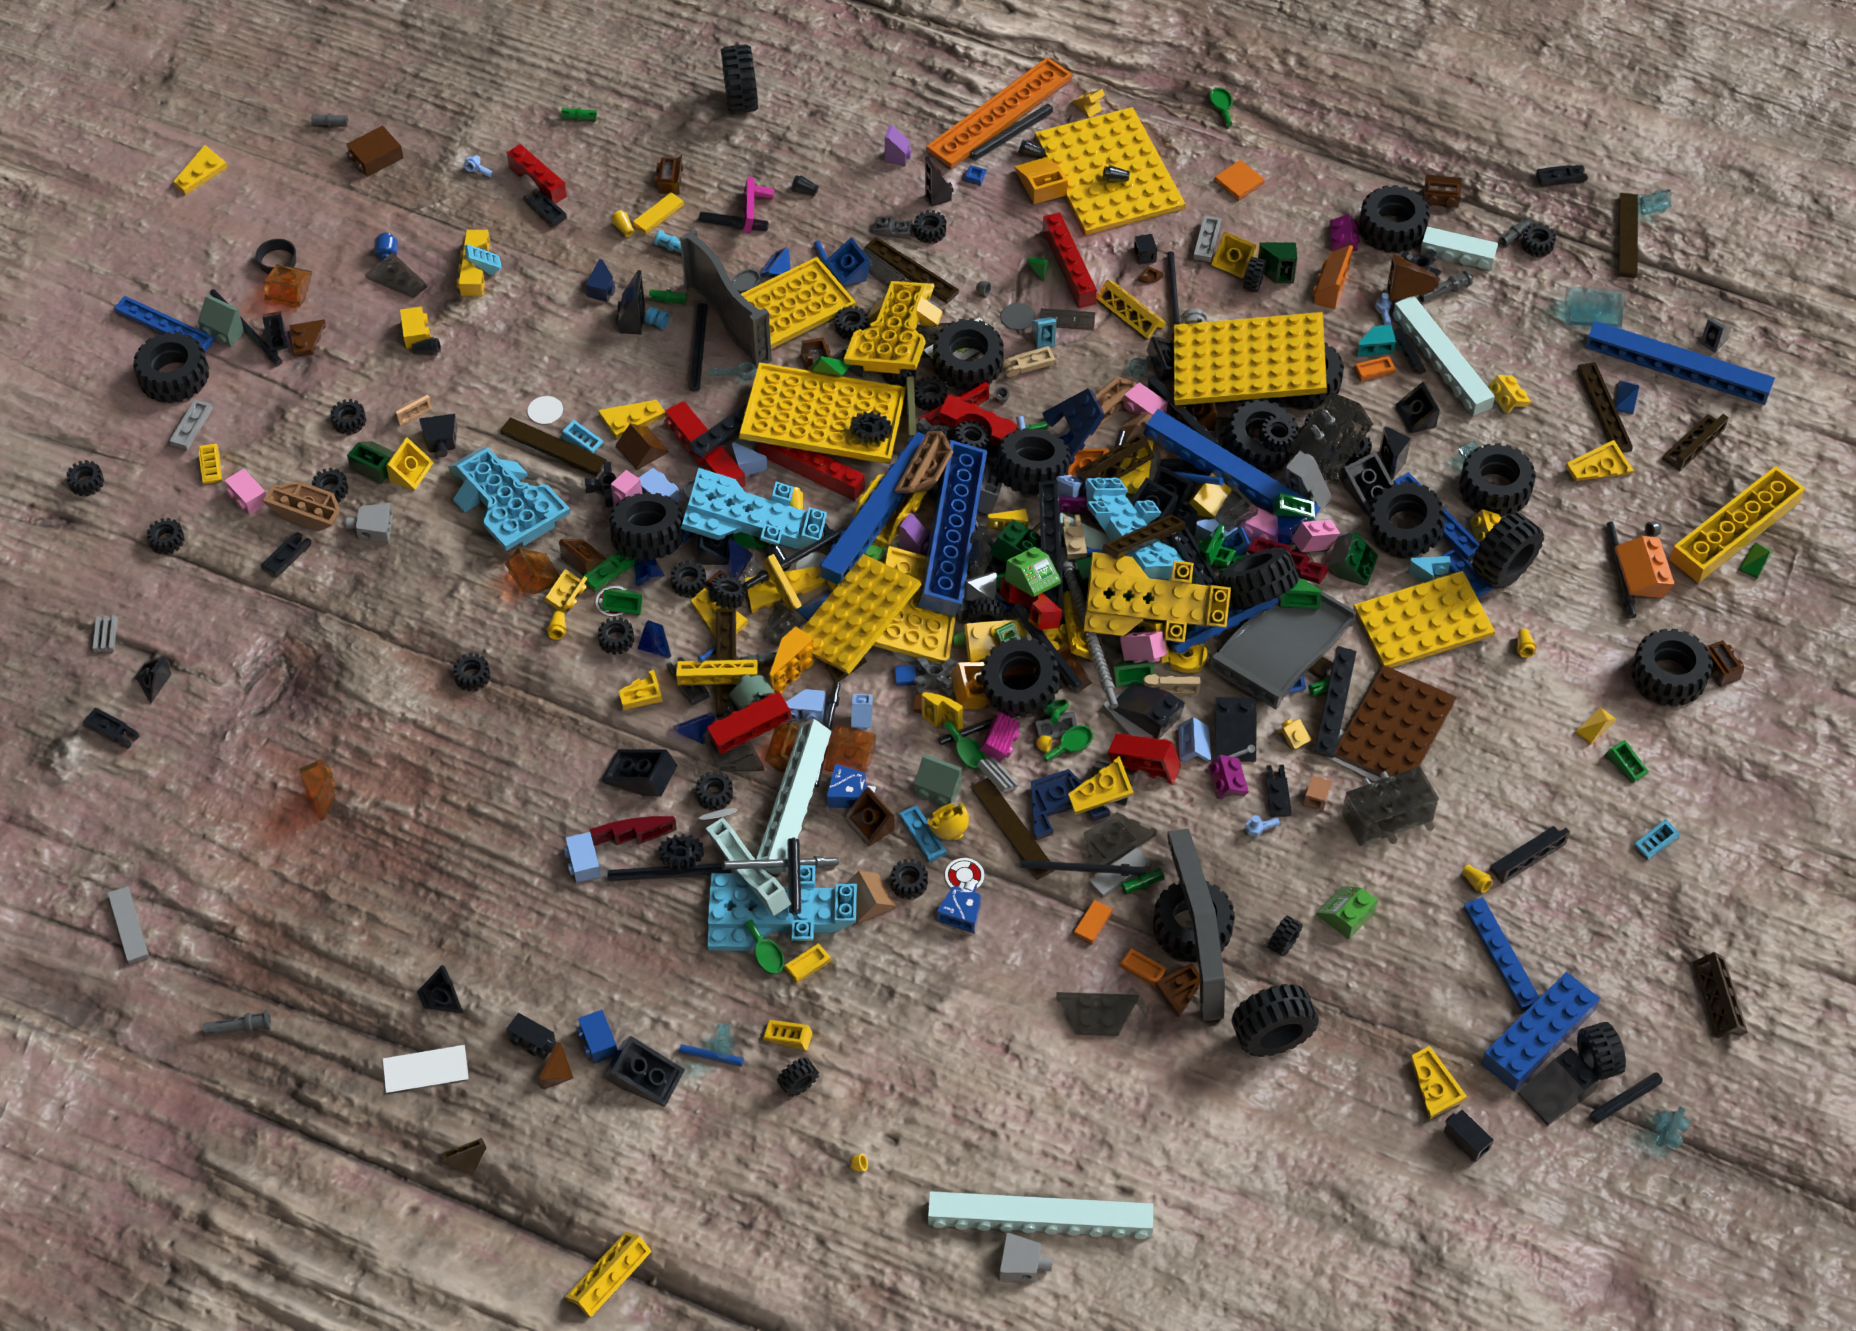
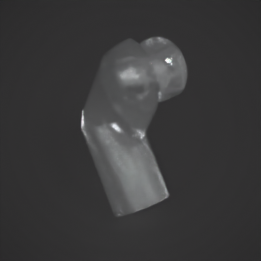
M746 551L742 555L746 566L742 573L744 578L752 577L759 566L755 556L750 551Z

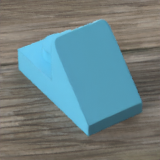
M1450 556L1411 558L1408 571L1423 583L1432 581L1435 574H1448L1451 564Z

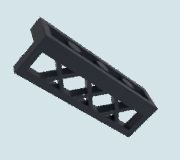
M1552 826L1490 865L1489 870L1504 884L1566 845L1570 831L1567 827L1558 831L1555 826Z

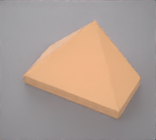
M425 395L403 404L395 412L399 426L431 410L430 397Z

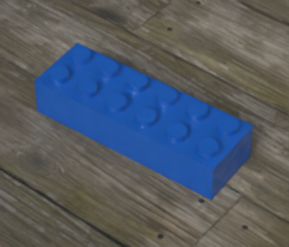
M1566 971L1484 1053L1481 1065L1515 1092L1596 1011L1600 998Z

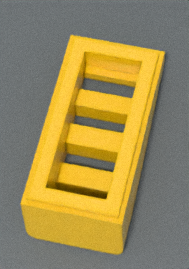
M218 445L199 446L198 451L203 485L223 482ZM216 472H217V474H214V475H208V476L206 475V474L216 473Z
M1026 509L988 514V529L1004 530L1012 519L1028 528L1029 521Z
M769 1020L763 1040L807 1051L812 1037V1030L809 1025ZM775 1028H778L776 1036H773Z

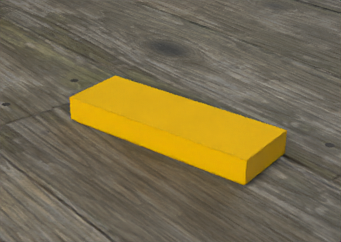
M671 192L635 219L633 226L647 234L683 207L684 201Z
M775 555L767 557L762 563L788 611L791 613L802 605Z

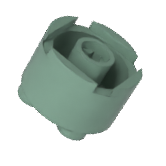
M745 675L739 680L740 683L730 692L729 696L738 711H740L749 704L758 702L775 692L763 675L752 677Z

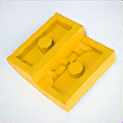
M927 692L922 694V718L936 728L942 723L945 724L951 721L957 731L963 729L962 705L938 694Z

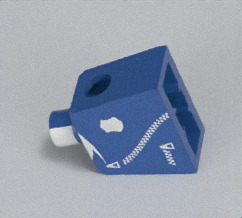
M835 764L827 795V805L830 808H852L866 787H869L875 794L877 787L866 785L865 773Z
M967 881L963 888L952 887L937 910V922L975 934L981 905V895L975 892L977 885Z

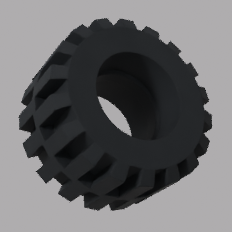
M1602 1022L1579 1029L1577 1033L1579 1056L1596 1073L1600 1080L1625 1072L1626 1056L1624 1047L1618 1033L1609 1022Z

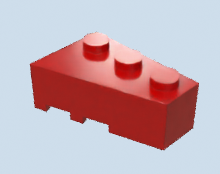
M1116 733L1108 750L1112 763L1120 756L1125 768L1136 770V773L1138 770L1150 773L1149 777L1154 779L1156 776L1168 779L1167 783L1174 785L1181 768L1172 741L1167 739Z

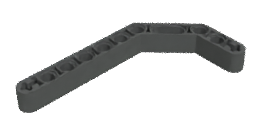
M1171 830L1167 832L1168 845L1193 924L1200 975L1199 1007L1201 1020L1224 1019L1225 978L1215 908L1190 830Z

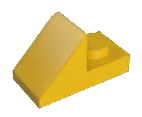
M1100 89L1085 93L1072 102L1085 115L1091 117L1102 110L1099 102L1100 98L1105 96V94Z

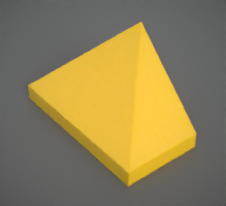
M1600 707L1575 733L1591 745L1616 722V718Z

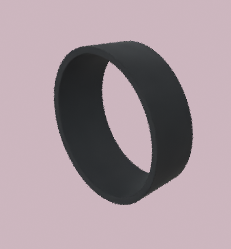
M271 239L258 247L256 259L265 273L269 275H283L294 268L296 264V249L288 240ZM274 250H285L293 255L292 259L282 266L269 267L262 264L264 256Z

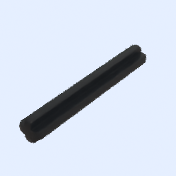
M703 211L699 213L700 222L743 228V217ZM754 219L753 230L768 231V221Z
M792 837L787 840L788 892L791 902L789 913L797 915L802 912L799 839Z
M1658 1072L1651 1074L1593 1110L1590 1118L1594 1123L1601 1122L1660 1085L1663 1078Z

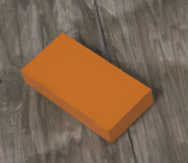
M1389 356L1354 364V370L1360 382L1395 374L1396 368Z
M1094 900L1074 931V935L1093 944L1111 916L1113 909Z
M1132 948L1120 963L1122 969L1156 987V982L1161 980L1167 972L1166 967Z

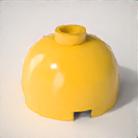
M958 802L959 805L956 806L953 803L942 806L932 813L934 817L931 821L929 818L927 819V824L935 836L942 840L953 841L963 837V833L969 826V815L962 802Z

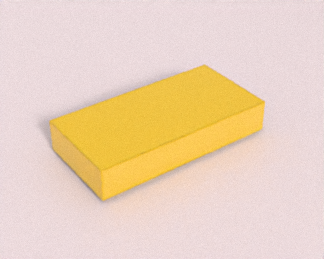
M818 943L785 964L784 969L797 984L830 963L831 957Z

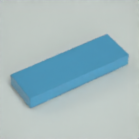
M917 805L899 813L901 822L928 863L947 855L946 849L939 838L930 830L927 820Z

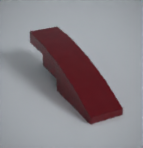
M1255 537L1247 549L1249 554L1271 548L1281 547L1287 549L1292 556L1299 578L1320 584L1329 571L1327 565L1312 562L1309 555L1294 552L1291 550L1290 545Z
M649 816L611 822L589 829L594 846L610 840H614L617 846L635 838L639 845L676 831L677 827L674 816Z

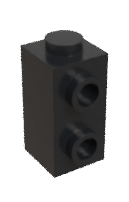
M519 1012L506 1028L508 1040L515 1046L520 1045L533 1056L538 1055L544 1059L548 1053L553 1051L556 1045L553 1031Z
M1463 1110L1457 1114L1452 1113L1445 1120L1444 1133L1474 1162H1477L1491 1150L1494 1139Z

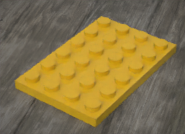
M818 257L741 293L753 306L759 310L765 308L769 312L771 349L835 318L838 310L841 309L843 311V307L846 306L849 309L851 305L852 308L856 306V301Z
M888 546L884 564L918 579L921 583L926 556ZM920 586L872 646L915 658L922 656L927 661L942 665L950 658L955 617L918 607Z
M863 554L843 578V582L837 585L826 601L823 602L801 629V631L813 639L814 657L850 674L922 585L920 581Z
M1463 571L1354 604V611H1356V615L1382 666L1385 665L1389 668L1495 636V630Z

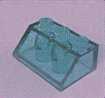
M1566 286V324L1593 326L1594 321L1622 328L1625 291L1620 289Z

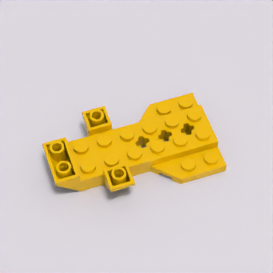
M891 281L886 295L877 301L870 310L868 322H872L870 324L871 327L863 331L859 329L853 333L844 357L845 364L863 366L864 371L900 374L901 369L916 370L926 344L923 335L916 331L918 321L920 326L938 327L942 316V311L927 301L931 297L934 284Z
M1092 552L1083 632L1124 636L1146 619L1164 622V640L1185 642L1187 625L1226 628L1231 588L1191 584L1194 563L1173 561L1169 581L1148 578L1133 557L1124 556L1120 559H1115L1105 553ZM1107 589L1113 592V596L1109 599H1106V595H1103V592L1107 591ZM1127 591L1131 592L1130 595H1133L1129 602L1126 601V598H1123V594H1126ZM1150 594L1152 601L1146 604V600H1143V597Z

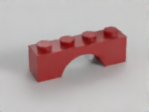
M519 144L506 152L509 168L519 177L524 174L528 175L535 182L540 192L549 197L555 204L567 197L565 182L524 146Z
M949 394L937 419L938 422L955 428L964 421L969 422L972 420L973 423L977 421L980 426L983 424L985 426L984 429L988 430L989 444L997 448L1000 441L1010 432L1013 433L1018 425L1010 419L999 417L992 411H986L979 408L976 404L965 402L958 396Z
M1005 576L1002 577L999 594L1008 603L1021 604L1029 608L1030 615L1028 621L1038 630L1059 628L1062 610L1045 594L1041 593L1032 597L1007 582Z

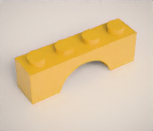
M466 230V237L462 238L464 250L460 252L462 264L458 266L460 278H457L456 286L457 289H460L461 296L483 297L485 285L483 271L475 268L474 264L466 259L464 246L468 244L489 252L488 230Z

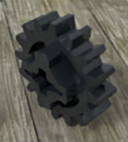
M863 411V415L857 413V416L853 417L851 421V435H855L856 440L861 439L862 443L868 441L869 444L872 442L879 444V440L885 442L886 438H890L892 430L891 421L887 420V416L881 417V413L874 414L873 411L870 413Z
M675 834L672 839L666 837V841H661V846L658 847L660 861L663 860L664 865L670 864V868L677 866L678 869H681L682 866H685L688 869L689 865L696 866V861L701 862L702 857H704L703 843L699 842V838L693 839V835L685 837V834H682L681 837H678Z

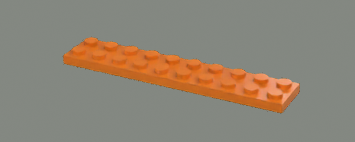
M1046 57L928 144L926 151L952 169L970 156L973 149L1001 133L1072 80L1073 74Z

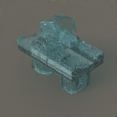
M1659 189L1651 195H1639L1638 204L1641 206V214L1646 215L1656 211L1660 214L1664 213L1666 208L1672 207V191L1670 189L1664 191Z
M717 1024V1036H712V1043H717L715 1053L722 1059L729 1058L734 1051L732 1043H736V1036H732L731 1024Z
M1679 1106L1677 1111L1668 1112L1664 1110L1662 1114L1657 1113L1653 1116L1652 1121L1656 1125L1655 1130L1660 1132L1655 1142L1656 1145L1659 1147L1668 1145L1673 1149L1681 1146L1684 1139L1676 1133V1130L1678 1129L1683 1133L1691 1124V1121L1683 1115L1685 1112L1684 1108Z

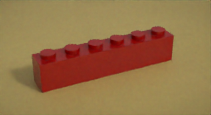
M1061 213L1043 216L1042 231L1078 308L1095 305L1097 289Z
M685 401L665 410L666 418L664 422L667 428L674 431L677 440L683 442L686 451L689 454L692 453L699 466L701 465L704 470L736 479L741 488L746 486L744 472L722 446L704 458L689 448L690 442L708 431V429Z
M758 442V453L766 456L767 460L853 501H856L865 489V474L819 452Z

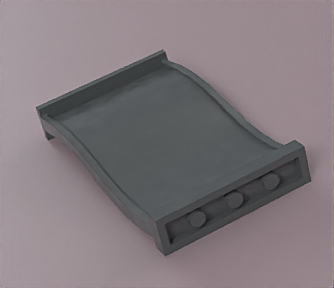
M696 230L680 237L685 288L692 287L713 305L729 336L752 359V365L756 369H758L759 362L770 363L772 356L769 312L765 308L759 310L737 291L720 259L710 247L698 238Z
M1322 591L1320 609L1280 607L1281 596L1278 597V603L1274 604L1269 610L1257 613L1255 617L1244 623L1221 650L1212 656L1210 670L1276 710L1295 683L1332 648L1348 627L1354 623L1356 611Z

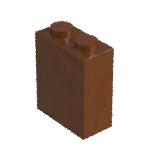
M384 126L346 144L348 149L346 152L347 157L351 162L354 161L357 169L367 177L403 159L401 145Z

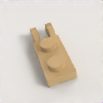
M1047 346L1005 359L1003 361V368L1006 369V376L1010 378L1017 376L1019 373L1054 365L1056 360L1050 347Z
M1075 515L1074 523L1076 526L1069 527L1068 516H1063V536L1067 559L1087 558L1080 515Z
M1156 674L1144 677V685L1168 691L1173 695H1198L1200 692V677H1158Z

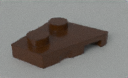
M325 319L289 325L294 357L312 355L314 353L316 344L321 338V332L323 328H326Z
M1192 963L1156 982V988L1177 1017L1182 1015L1200 988V975Z

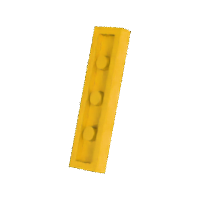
M1108 279L1096 295L1097 300L1148 339L1157 327L1163 329L1167 323L1117 283ZM1107 289L1111 291V300L1102 298ZM1122 300L1124 301L1125 309L1119 311L1117 310L1116 302ZM1137 311L1138 320L1131 321L1129 312ZM1144 321L1152 323L1147 332L1143 330L1142 322Z
M758 660L704 661L703 663L698 661H678L677 684H739V680L745 675H750V677L758 675Z
M626 1231L565 1296L566 1299L577 1304L586 1316L592 1317L652 1251L639 1235Z

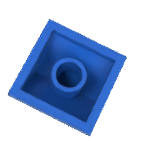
M851 237L825 260V263L842 285L847 286L866 281L871 261Z

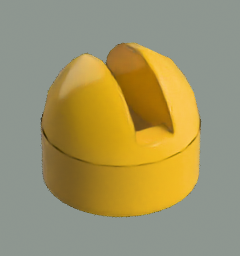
M1045 735L1038 737L1036 740L1037 748L1048 753L1052 745V737Z
M864 1154L854 1155L849 1161L852 1163L850 1168L854 1172H863L868 1168V1161Z

